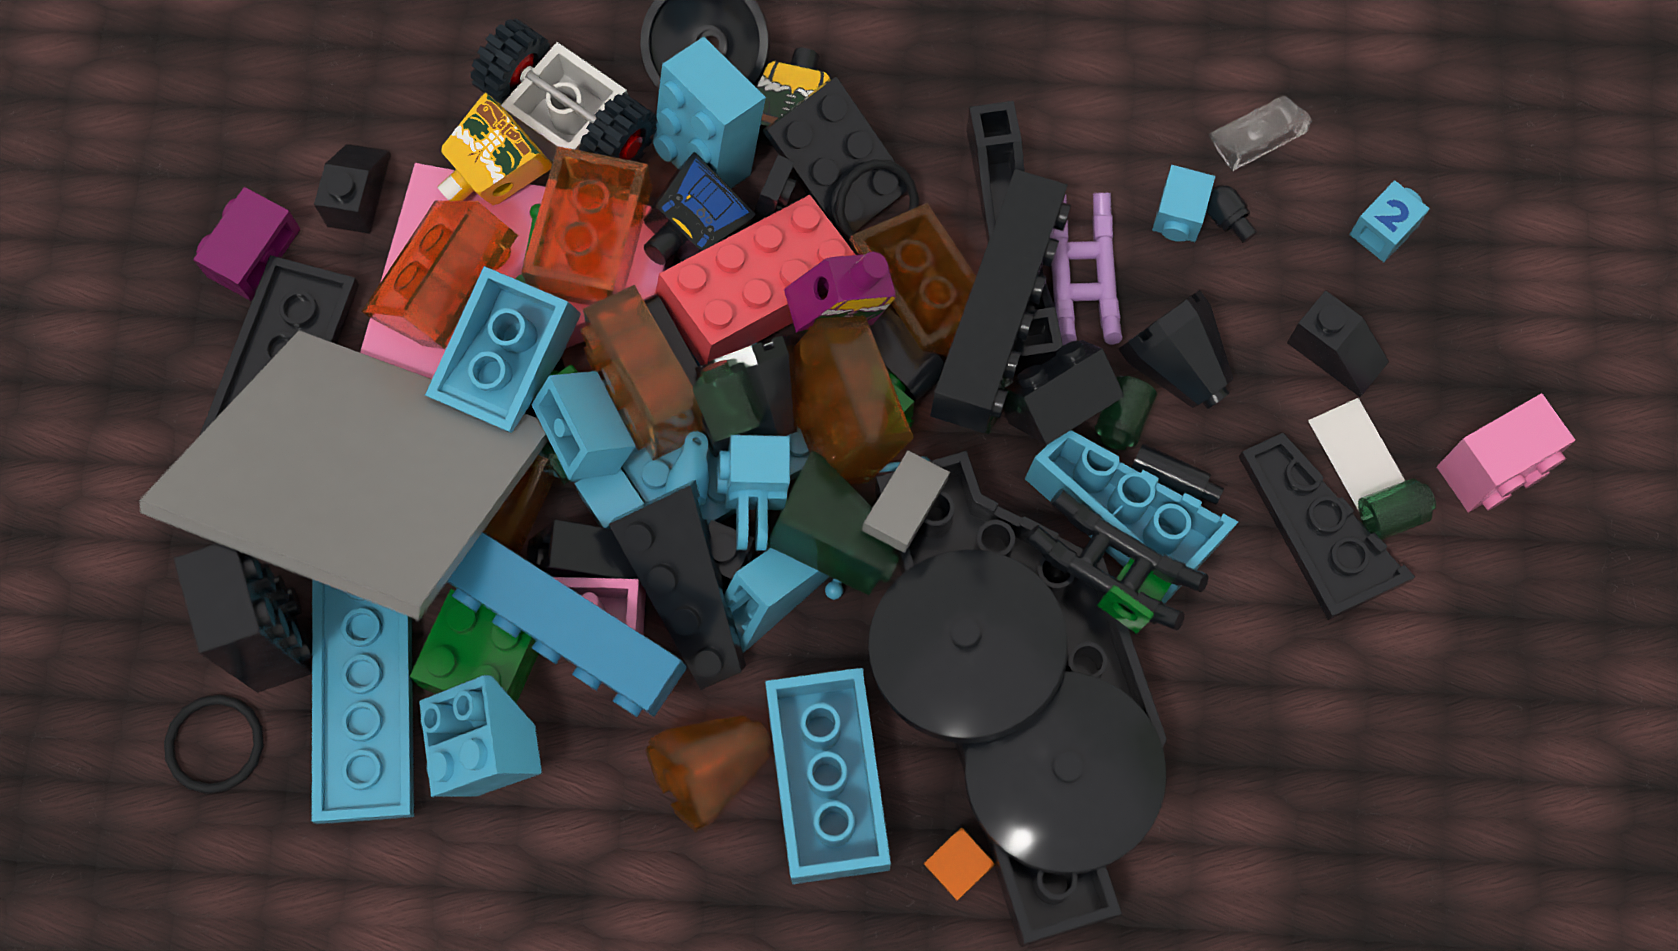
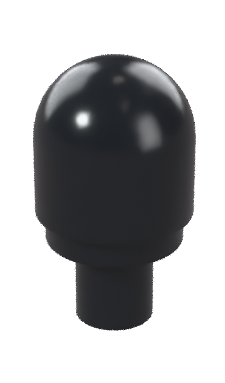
M1219 185L1212 188L1206 211L1216 225L1225 232L1232 229L1242 243H1245L1257 233L1246 218L1250 211L1247 209L1248 205L1238 192L1227 185Z

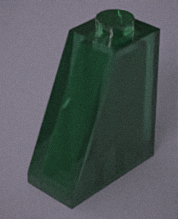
M811 450L788 495L785 507L781 510L767 540V546L867 595H870L879 579L886 583L888 582L899 560V556L892 554L894 547L862 531L863 524L872 507L819 453Z

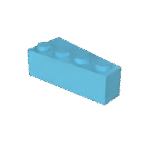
M1072 430L1049 443L1034 458L1025 480L1050 502L1054 495L1063 488L1077 501L1084 503L1092 511L1101 515L1103 520L1160 554H1166L1195 570L1221 545L1238 523V521L1225 514H1222L1220 517L1200 506L1202 503L1200 500L1187 493H1184L1182 496L1157 482L1159 478L1149 472L1142 470L1140 473L1121 463L1119 456ZM1111 546L1106 550L1123 567L1130 559ZM1171 584L1161 601L1165 604L1181 586Z

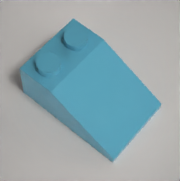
M484 266L425 396L512 433L562 357L581 313L566 300Z

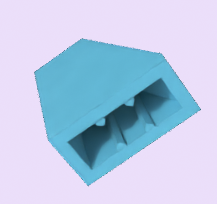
M816 516L738 570L732 578L724 598L727 607L731 608L743 653L828 579L845 555L847 549L840 543L837 535L832 530L827 529Z

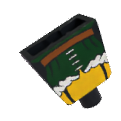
M803 47L796 48L790 65L776 61L770 62L767 65L756 87L766 97L757 143L772 146L762 130L830 79V75L826 72L816 70L819 55L815 51Z

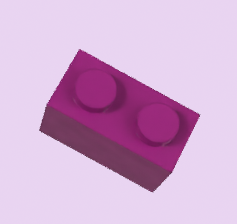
M244 187L237 198H233L227 203L223 210L222 219L213 232L201 240L193 260L206 277L252 301L270 255L281 258L301 229L289 210Z

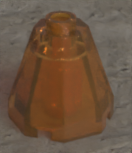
M742 715L666 729L650 738V745L646 747L645 752L656 783L663 794L670 790L677 799V801L670 804L672 809L684 823L697 833L718 818L765 764L770 756L768 747L771 746V739L759 721L752 722Z

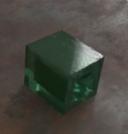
M722 360L701 370L702 376L698 378L692 391L714 442L760 425L765 411L743 361L730 366L728 360Z

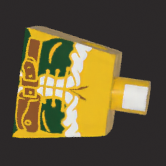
M486 92L442 145L441 152L456 170L437 187L455 207L473 191L491 205H497L548 172L554 165L504 107Z

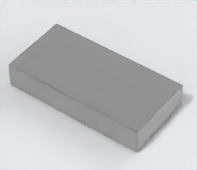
M907 451L866 518L862 531L905 553L946 484L950 472Z

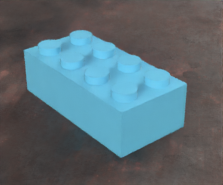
M857 668L765 681L792 884L890 871L891 863L863 669Z

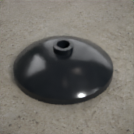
M757 0L653 1L642 25L640 44L646 71L658 89L660 87L662 64L702 37H705L707 40L716 37L719 41L717 50L754 86L757 84L765 70L770 52L769 27L765 14Z

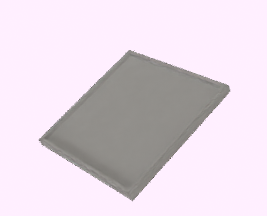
M298 331L139 500L140 513L419 620L549 439L539 419L534 416L524 414L513 432L510 433L425 396L432 381L430 378Z

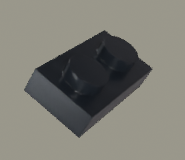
M780 155L777 156L754 211L756 215L751 219L749 226L787 206L797 182L789 178L795 162Z

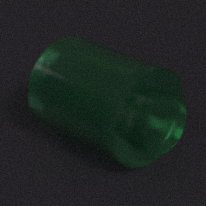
M1117 376L1116 379L1124 397L1100 412L1094 429L1101 436L1100 441L1113 449L1125 450L1127 446H1136L1156 400L1157 391L1148 383L1137 378Z
M1415 478L1366 495L1358 500V510L1363 525L1371 534L1375 532L1381 540L1430 522L1433 516L1432 510L1436 508V500L1430 487L1427 484H1421Z

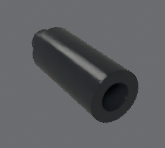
M1142 443L1131 467L1140 473L1142 470H1145L1158 477V483L1182 496L1184 493H1187L1198 500L1202 498L1215 505L1218 503L1224 488L1209 482L1210 473L1145 443Z

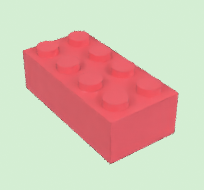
M808 195L659 273L655 294L663 302L688 349L699 364L704 365L708 364L707 362L749 347L793 323L784 289L824 259L856 254L811 195ZM824 295L821 299L824 300L827 295Z

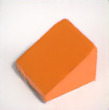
M960 828L924 863L927 869L956 901L995 865L963 828Z

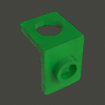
M1129 559L1117 576V580L1122 581L1133 564V559ZM1151 571L1138 592L1140 593L1141 591L1161 601L1170 588L1171 583L1160 579ZM1115 585L1110 588L1097 605L1136 634L1154 615L1151 610ZM1128 608H1130L1135 613V615L1130 613Z

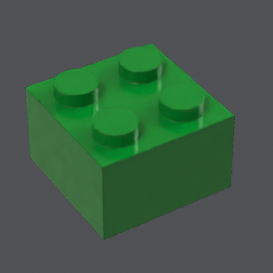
M450 589L411 672L410 678L422 689L438 694L483 675H490L512 700L517 703L539 654L532 649L536 640L523 631L519 633L517 638L511 636L492 623L496 616L494 612L483 605L480 606L477 612L471 610L453 598L452 595L455 590Z

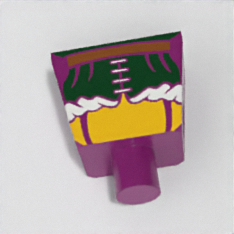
M877 252L824 259L784 289L796 332L871 326L895 299V289L888 269V263L885 257ZM824 295H827L824 300L821 299Z

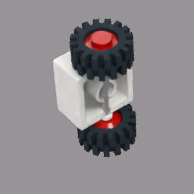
M512 19L506 20L504 26L500 24L496 27L495 35L491 33L485 39L488 42L485 47L480 46L477 52L480 57L475 59L472 67L475 68L470 75V78L473 79L472 84L482 92H487L501 104L548 159L575 178H578L587 166L610 182L611 180L613 182L618 181L619 177H625L628 169L632 171L636 166L635 161L638 158L642 159L645 154L644 148L650 146L653 140L650 136L655 134L657 129L654 126L657 123L655 113L630 97L625 88L558 42L550 49V44L545 37L519 19H514V21Z

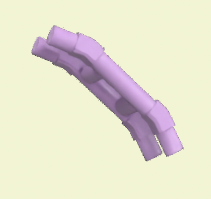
M1094 193V241L1068 242V219L1064 231L1055 229L1052 239L1059 240L1052 263L1054 305L1063 345L1077 340L1073 301H1099V317L1101 327L1103 328L1104 341L1107 344L1114 345L1122 340L1112 241L1111 193ZM1096 259L1098 283H1071L1069 260Z

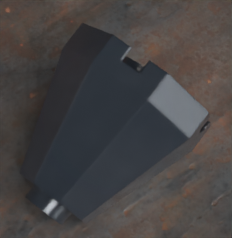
M1200 290L1118 348L1128 364L1191 408L1203 403L1209 409L1230 393L1225 386L1233 380V375L1211 305Z
M789 335L773 338L771 343L762 345L761 342L711 360L707 362L708 364L695 367L701 387L716 406L724 412L726 418L739 435L787 436L797 432L795 350ZM721 384L729 403L736 405L740 412L731 413L726 411L719 401L714 386Z

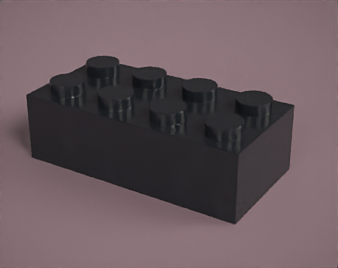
M220 543L174 558L196 643L201 655L257 693L312 674L308 660L312 658V642L305 630L300 632L296 615L302 614L298 595L293 587L288 588L280 575H273L267 563L261 564L258 558Z

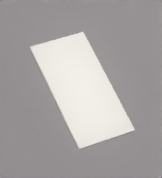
M1359 398L1308 420L1363 520L1414 497Z

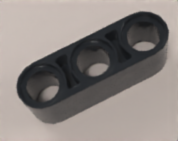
M889 307L871 326L833 329L871 367L874 366L883 375L889 372L898 378L906 388L905 394L914 401V404L939 381L945 365L944 361Z

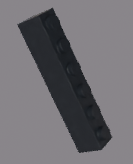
M1014 170L934 392L930 417L984 434L991 416L1000 419L1008 391L1000 388L1004 377L1012 380L1014 378L1021 352L1014 350L1017 339L1027 340L1034 314L1028 313L1027 310L1030 302L1039 304L1047 277L1039 274L1043 265L1052 266L1059 240L1052 239L1055 229L1064 231L1071 205L1063 203L1068 184L1021 170Z

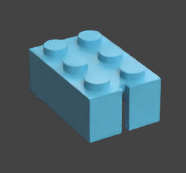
M702 37L662 64L656 112L657 123L655 124L657 129L654 134L653 144L659 156L667 162L671 161L678 169L695 152L731 189L751 174L766 97L705 37Z

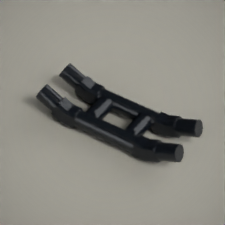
M1063 488L1060 489L1052 498L1051 504L1061 511L1077 529L1089 536L1092 535L1091 539L1079 556L1059 539H1054L1039 525L1032 528L1026 536V541L1040 551L1042 557L1064 573H1070L1104 595L1115 585L1154 613L1149 621L1150 623H1158L1173 630H1179L1184 622V612L1162 604V601L1154 599L1141 591L1139 593V589L1150 572L1153 571L1155 576L1166 582L1203 592L1208 583V574L1187 567L1185 563L1177 561L1166 554H1160L1103 520L1101 515L1092 511L1084 503L1077 501ZM1109 546L1134 560L1122 581L1096 567ZM1128 608L1129 612L1135 615V613L1130 608Z

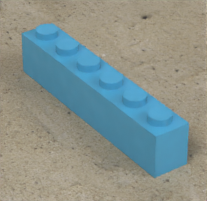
M483 532L447 580V583L457 588L452 595L453 598L475 612L478 611L481 605L494 612L496 616L492 620L493 624L515 638L523 631L536 640L532 649L554 664H557L559 659L563 657L576 666L572 675L597 691L601 683L617 693L613 702L636 717L639 716L642 710L655 717L687 669L686 665L679 658Z

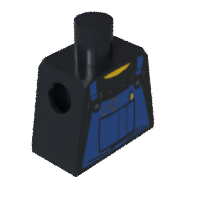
M694 152L674 173L644 217L645 225L654 233L644 244V251L653 262L659 265H664L674 254L681 261H684L736 234L756 214Z

